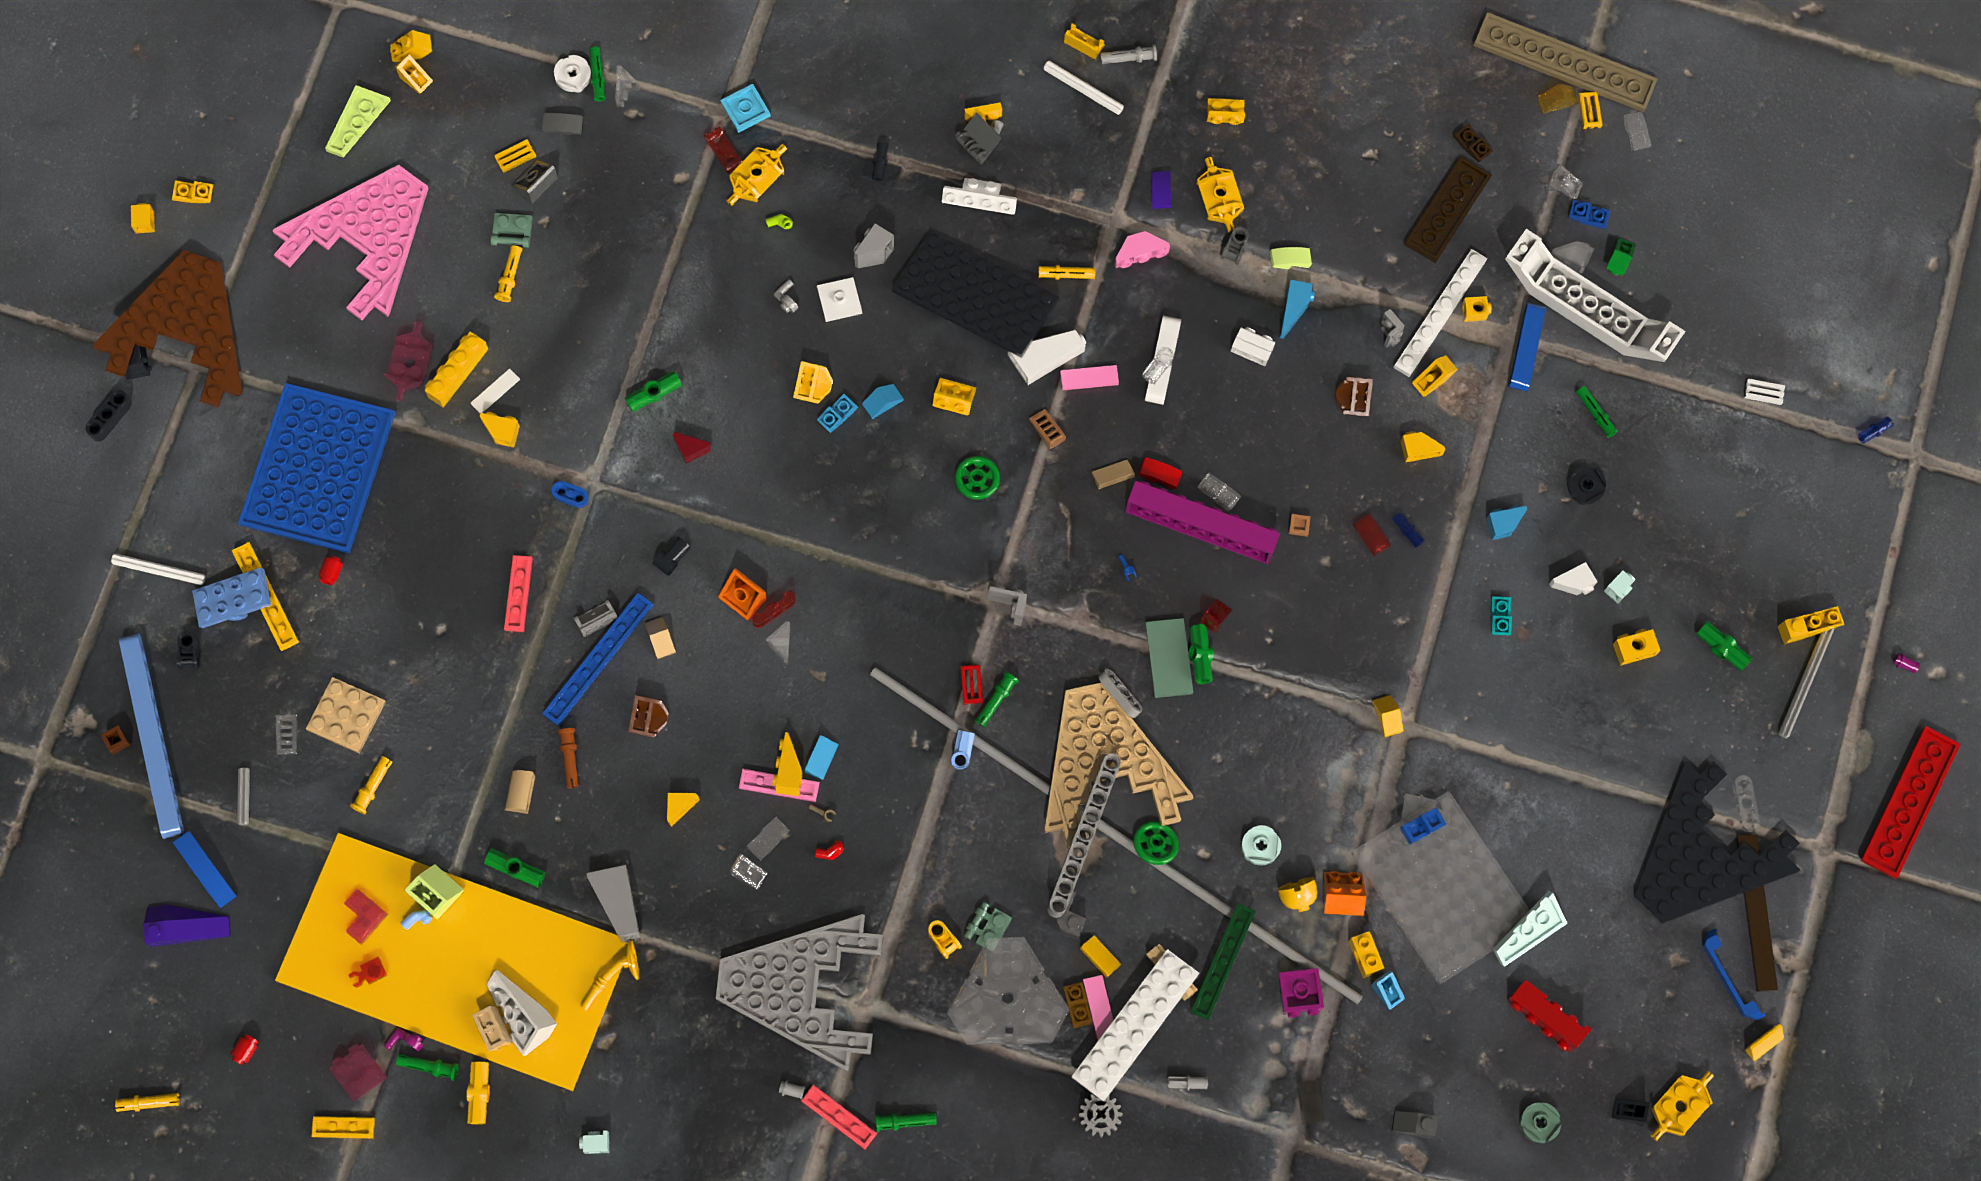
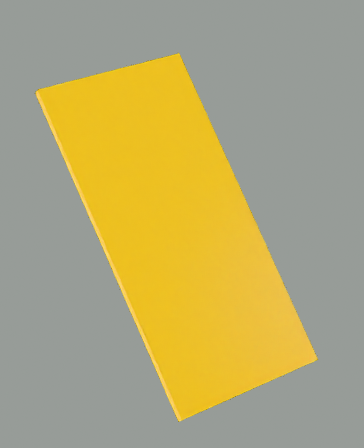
M338 833L275 981L573 1091L621 969L608 980V984H605L606 987L602 988L603 992L597 995L588 1010L582 1008L581 1005L593 989L592 985L596 984V980H599L598 976L601 977L619 959H622V956L627 955L628 943L621 942L618 935L449 873L446 874L464 889L462 894L438 920L429 914L432 917L431 922L423 924L422 921H417L406 930L401 925V922L412 912L425 909L409 896L405 889L419 874L430 868V866ZM496 970L544 1007L557 1023L550 1037L525 1056L521 1054L514 1043L507 1046L504 1045L497 1051H488L472 1016L488 1006H495L498 1008L501 1017H504L501 1007L496 1006L487 986L488 981ZM506 1023L505 1026L509 1034H512L508 1023Z

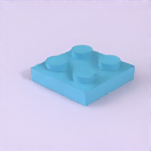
M753 84L720 100L721 105L738 133L771 117L769 110Z

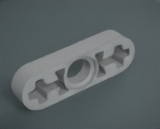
M1105 669L1099 675L1100 682L1129 716L1136 718L1143 711L1140 703L1113 671Z

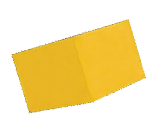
M407 54L396 66L399 78L419 94L433 81L410 54Z
M1390 695L1373 700L1372 702L1384 737L1403 732L1400 708L1393 697Z
M668 793V824L672 827L700 800L699 796L696 793Z

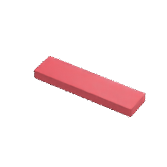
M513 555L504 625L505 631L524 632L533 562L532 556Z
M815 1085L809 1089L801 1102L864 1150H866L877 1135V1132Z

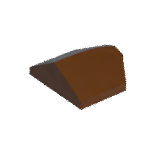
M1347 376L1336 389L1335 399L1343 414L1369 416L1373 378Z
M636 694L628 732L655 737L668 721L669 712L663 701Z

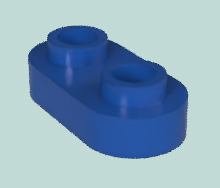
M558 481L552 486V495L557 501L576 508H583L589 502L587 491L581 487L564 481ZM564 490L565 493L563 495H560L559 491ZM577 497H583L582 501H576Z

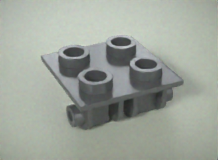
M975 113L962 133L959 131L955 135L956 141L981 165L1002 139L978 113Z

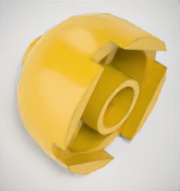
M1313 877L1299 879V882L1293 884L1290 882L1279 887L1278 895L1281 902L1290 909H1298V912L1309 910V905L1315 902L1318 895L1317 884Z

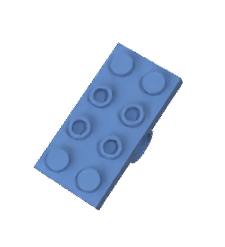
M258 568L192 591L198 625L201 628L226 620H241L248 616L247 613L271 606L263 568Z

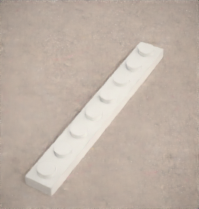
M1471 249L1394 365L1396 370L1408 377L1411 376L1488 258Z

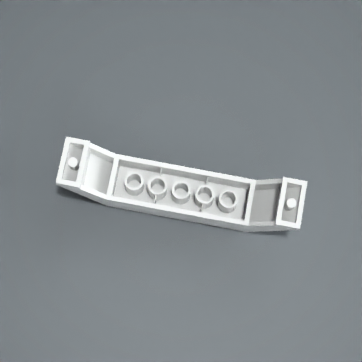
M1527 229L1524 231L1507 255L1506 261L1531 296L1625 356L1661 362L1666 361L1685 333L1683 329L1670 321L1667 323L1646 318L1553 258L1540 237Z

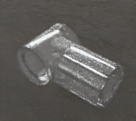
M1162 347L1158 350L1157 355L1142 374V377L1147 382L1155 385L1167 368L1172 365L1174 359L1173 350L1169 347ZM1168 355L1170 359L1163 361L1160 356Z

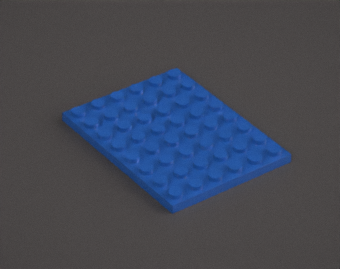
M285 383L238 522L239 526L350 554L396 414L395 410Z

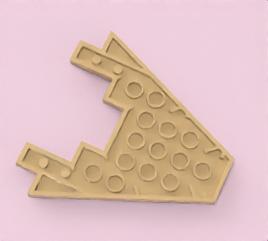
M1102 683L1066 690L1064 695L1044 832L1048 833L1062 829L1067 848L1071 846L1081 819L1078 806L1087 803L1092 790L1091 783L1095 782L1101 763L1107 754L1113 753L1119 756L1121 764L1116 778L1127 775L1132 794L1146 790L1152 791L1161 826L1180 822L1181 817L1177 803L1193 799V794ZM1107 761V762H1106V764H1107L1108 767H1110V768H1114V767H1115L1114 762H1112V761ZM1080 832V836L1086 839L1085 832Z

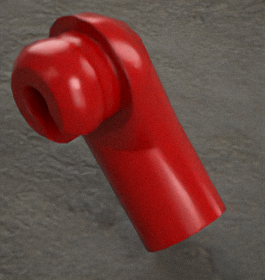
M835 841L828 849L817 848L815 857L834 860L843 852V843Z

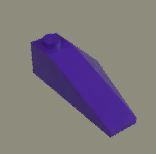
M171 905L147 907L144 920L145 944L154 947L231 937L229 917Z

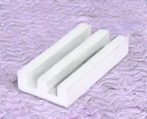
M1748 379L1746 381L1744 398L1782 405L1785 385ZM1749 391L1778 396V398L1752 394Z

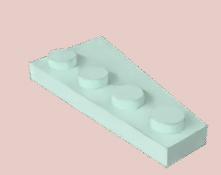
M1548 891L1493 948L1502 966L1505 967L1567 924L1554 894Z

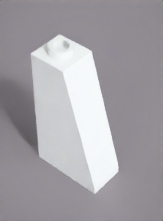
M1076 330L1032 341L1022 358L1009 351L1008 356L1027 385L1085 352L1086 341L1081 334L1078 335Z

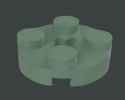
M1534 1103L1526 1107L1522 1112L1519 1126L1529 1140L1542 1144L1553 1140L1559 1134L1561 1129L1560 1115L1548 1103ZM1536 1118H1544V1128L1542 1126L1537 1127Z

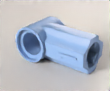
M958 730L954 754L951 759L952 765L955 768L964 769L969 766L975 733ZM958 755H963L966 758V763L963 766H959L956 763Z

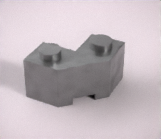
M1059 886L1063 893L1069 892L1068 889ZM1073 892L1064 914L1059 918H1054L1059 933L1078 940L1086 918L1069 911L1076 894ZM1059 903L1052 904L1056 911L1062 910V906Z

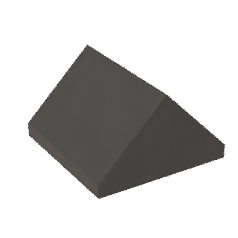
M536 160L511 186L533 204L558 179L555 167Z

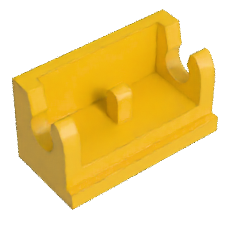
M1073 23L1071 24L1070 31L1067 30L1065 33L1064 43L1095 60L1105 46L1104 40L1100 39L1098 41L1077 29Z

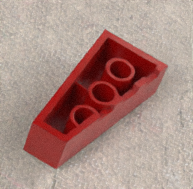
M1524 980L1507 1000L1510 1002V1007L1516 1012L1521 1011L1530 1024H1536L1542 1029L1541 1033L1549 1039L1553 1038L1557 1042L1556 1045L1564 1052H1571L1576 1049L1592 1029L1587 1025L1583 1028L1579 1025L1578 1018L1572 1014L1563 1013L1562 1006L1552 1000L1550 1002L1547 1001L1546 994L1527 980Z

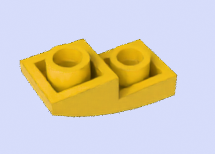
M175 180L172 200L189 203H210L213 184L194 181L193 184Z

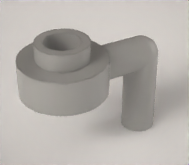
M789 279L774 292V296L781 302L780 306L786 313L789 311L794 313L798 309L797 304L788 295H784L794 285Z

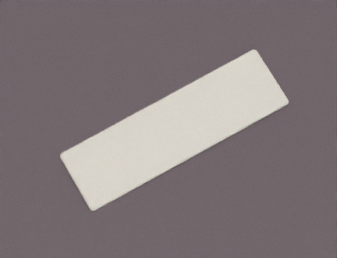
M508 369L475 398L471 405L479 413H483L514 386L520 378L511 369Z

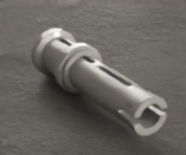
M1155 44L1152 47L1141 48L1137 46L1131 50L1101 53L1102 64L1127 61L1141 63L1142 60L1151 59L1157 61Z

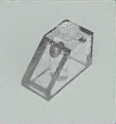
M1576 241L1554 248L1551 255L1570 269L1582 274L1594 248L1585 242Z

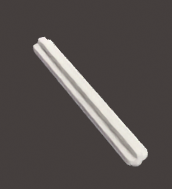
M1047 61L1044 65L1046 72L1119 115L1123 111L1124 106L1053 62Z
M115 553L111 559L114 565L203 585L206 576L201 573Z

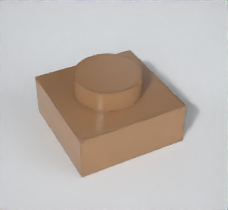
M1291 514L1289 534L1308 537L1311 516Z

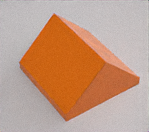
M736 568L732 571L718 596L719 599L746 620H749L767 599L766 592Z

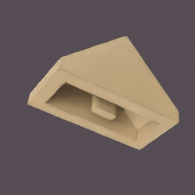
M661 617L646 622L645 625L657 659L676 653L664 618Z

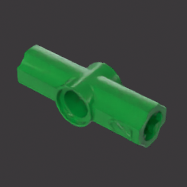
M673 371L656 381L647 382L645 387L624 398L630 410L635 412L650 403L659 402L663 396L683 385L677 373ZM652 389L658 390L654 395L649 394V391Z
M1708 621L1696 634L1712 647L1711 650L1716 656L1726 659L1740 672L1753 659L1737 646L1735 639L1728 634L1721 633Z
M1204 624L1192 625L1190 627L1191 647L1188 657L1193 662L1195 682L1197 684L1210 683L1213 681L1211 662L1214 651L1209 646L1207 627Z
M492 848L485 858V865L539 888L544 880V871ZM513 864H519L520 868L517 872H510V867Z

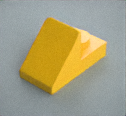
M1001 102L967 108L964 112L965 120L970 122L975 113H978L985 121L986 119L996 120L1002 117Z

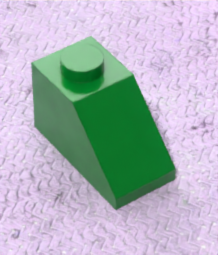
M1619 237L1606 269L1614 275L1624 276L1633 257L1636 244Z

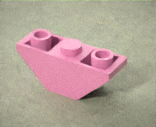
M1146 231L1127 236L1115 259V268H1126L1132 263H1144L1149 258L1164 257L1169 253L1170 245L1168 242Z

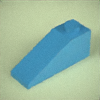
M1290 280L1280 338L1284 339L1308 308L1309 302H1313L1315 291L1312 290V283Z

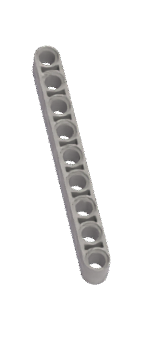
M1107 754L1099 768L1048 904V913L1054 918L1061 917L1069 904L1121 764V760L1116 754ZM1107 761H1112V762H1114L1115 767H1114V768L1108 767L1107 764H1106V762H1107ZM1100 779H1106L1109 785H1102ZM1099 796L1102 799V803H1096L1093 797ZM1093 814L1096 820L1090 821L1086 815ZM1082 831L1087 832L1089 838L1084 839L1079 833ZM1079 849L1082 852V856H1075L1073 850ZM1066 868H1074L1076 874H1068ZM1060 885H1065V886H1067L1068 889H1069V892L1063 893V892L1059 889V886H1060ZM1059 903L1062 906V910L1056 911L1052 904Z

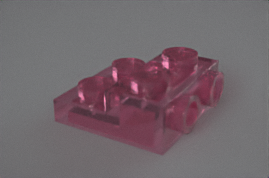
M358 1044L353 1045L348 1049V1055L344 1058L339 1056L331 1062L332 1066L329 1068L353 1102L359 1100L388 1078L363 1044L360 1046Z

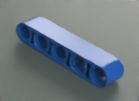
M1531 303L1526 304L1509 388L1526 392L1529 389L1546 311L1544 306Z

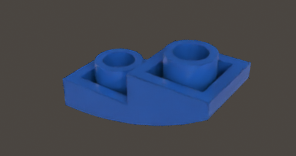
M1573 200L1569 218L1589 226L1606 229L1610 210L1592 207V203Z

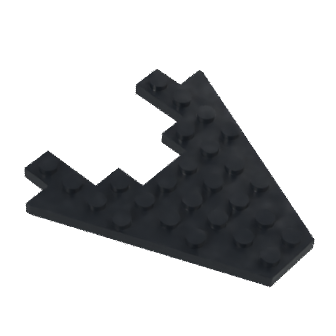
M1687 761L1684 763L1634 897L1662 924L1791 876L1801 870L1787 857L1800 844L1787 830L1759 856L1745 842L1730 855L1703 829L1716 814L1702 800L1728 775L1714 761L1701 774Z

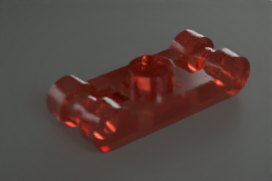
M718 126L714 129L715 131L710 134L708 132L703 136L728 174L743 161L725 136L722 128ZM719 137L721 141L715 144L713 140Z
M785 592L784 598L777 603L772 602L766 607L767 610L762 613H754L752 616L753 626L760 629L793 607L796 603L794 592Z

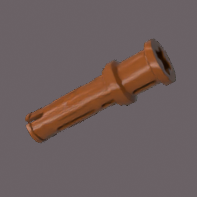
M575 728L558 730L561 738L560 750L564 756L566 788H572V780L574 788L579 787L575 751L577 750V745L574 741Z

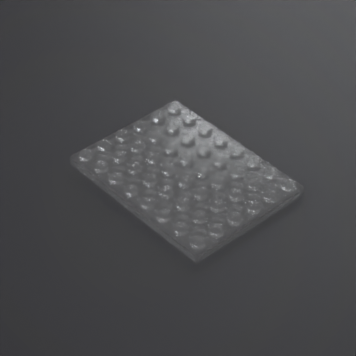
M1449 791L1351 853L1439 985L1494 951L1493 948L1530 911ZM1437 807L1447 825L1409 845L1400 827Z

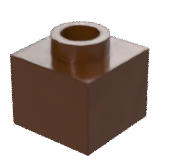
M119 725L101 734L109 752L113 755L131 746ZM117 739L121 740L120 742L115 744V741Z

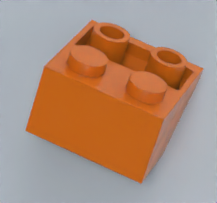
M1337 871L1324 872V914L1364 916L1366 891L1363 874Z

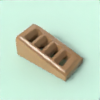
M1046 409L1029 418L1049 450L1066 440L1065 434ZM1045 416L1046 419L1039 423L1036 422V420ZM1049 422V425H1047L1046 427H1044V428H1041V427H1040V426H1042L1043 424ZM1053 428L1051 432L1045 433L1048 429ZM1056 433L1057 436L1050 440L1049 437Z

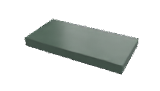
M1184 618L1146 622L1145 627L1154 697L1161 698L1193 694Z

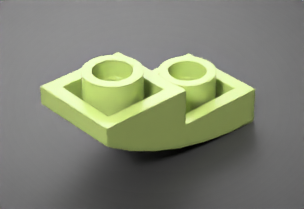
M1285 247L1270 250L1272 267L1290 269L1291 266L1309 268L1312 265L1310 248Z

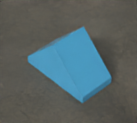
M891 384L877 387L862 405L871 419H874L902 402L904 398L895 385Z
M1391 970L1371 984V987L1389 1010L1405 999Z

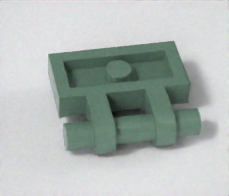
M983 902L980 908L976 909V915L972 922L968 923L964 937L971 940L974 934L979 936L976 944L993 953L1012 917L996 908L990 915L986 912L990 905ZM985 919L988 922L984 929L981 930L978 926L981 920Z

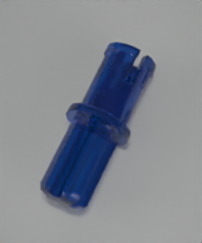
M1887 416L1876 424L1872 423L1868 429L1858 434V440L1865 444L1875 437H1880L1881 433L1894 426L1893 422L1889 424L1892 419Z
M1398 513L1393 518L1395 524L1403 532L1402 535L1406 536L1415 548L1425 541L1414 529L1415 526L1411 525L1402 513Z

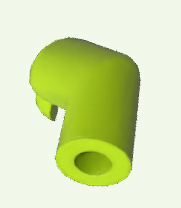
M783 214L765 219L768 228L778 225L784 229H790L793 226L792 219Z

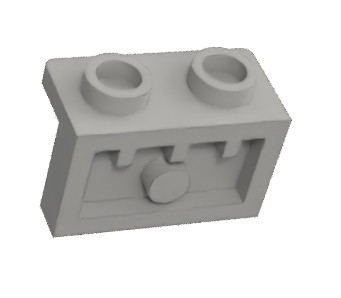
M1391 309L1384 313L1381 322V330L1387 336L1384 344L1386 348L1390 345L1393 347L1401 341L1400 338L1403 335L1405 326Z

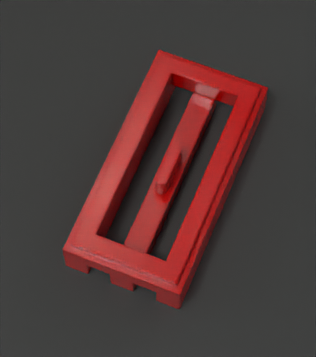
M980 665L961 666L963 705L983 704ZM974 669H976V673H977V686H978V698H977V699H975V695H974V682H973V670H974ZM965 670H969L971 699H967Z

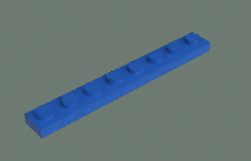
M636 594L542 713L543 716L557 726L562 723L654 606L652 602L641 594Z

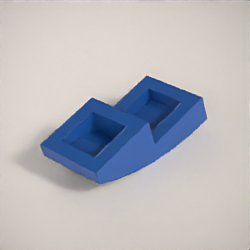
M1436 807L1403 825L1400 829L1409 845L1447 824Z

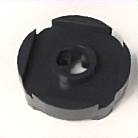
M1589 466L1579 467L1571 474L1567 482L1569 494L1581 505L1596 503L1605 493L1606 479L1596 468H1588ZM1584 481L1586 483H1591L1590 489L1583 487Z

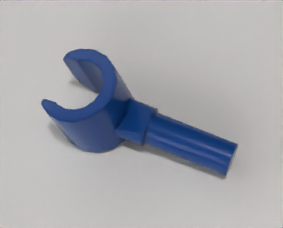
M1120 555L1119 559L1124 567L1125 578L1127 581H1130L1128 575L1134 574L1137 577L1134 567L1129 566L1123 555Z

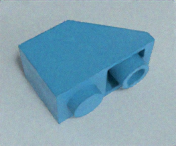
M1514 505L1509 507L1508 510H1492L1486 518L1492 540L1511 536L1525 514L1527 506L1520 507V505Z

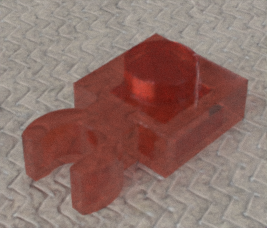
M379 957L360 965L361 972L355 971L348 975L349 978L355 976L359 978L358 982L353 984L355 988L362 986L365 980L370 985L388 976Z

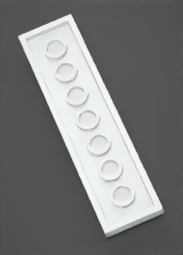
M1167 949L1072 1075V1078L1104 1102L1192 985L1199 972Z

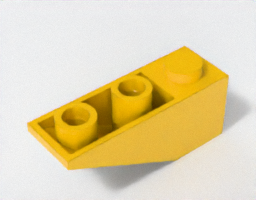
M1837 606L1785 620L1778 626L1783 643L1787 644L1842 626L1844 622Z
M785 732L784 739H780L779 750L782 753L781 757L777 756L776 768L779 769L778 774H774L772 786H776V793L799 797L802 769L789 733Z

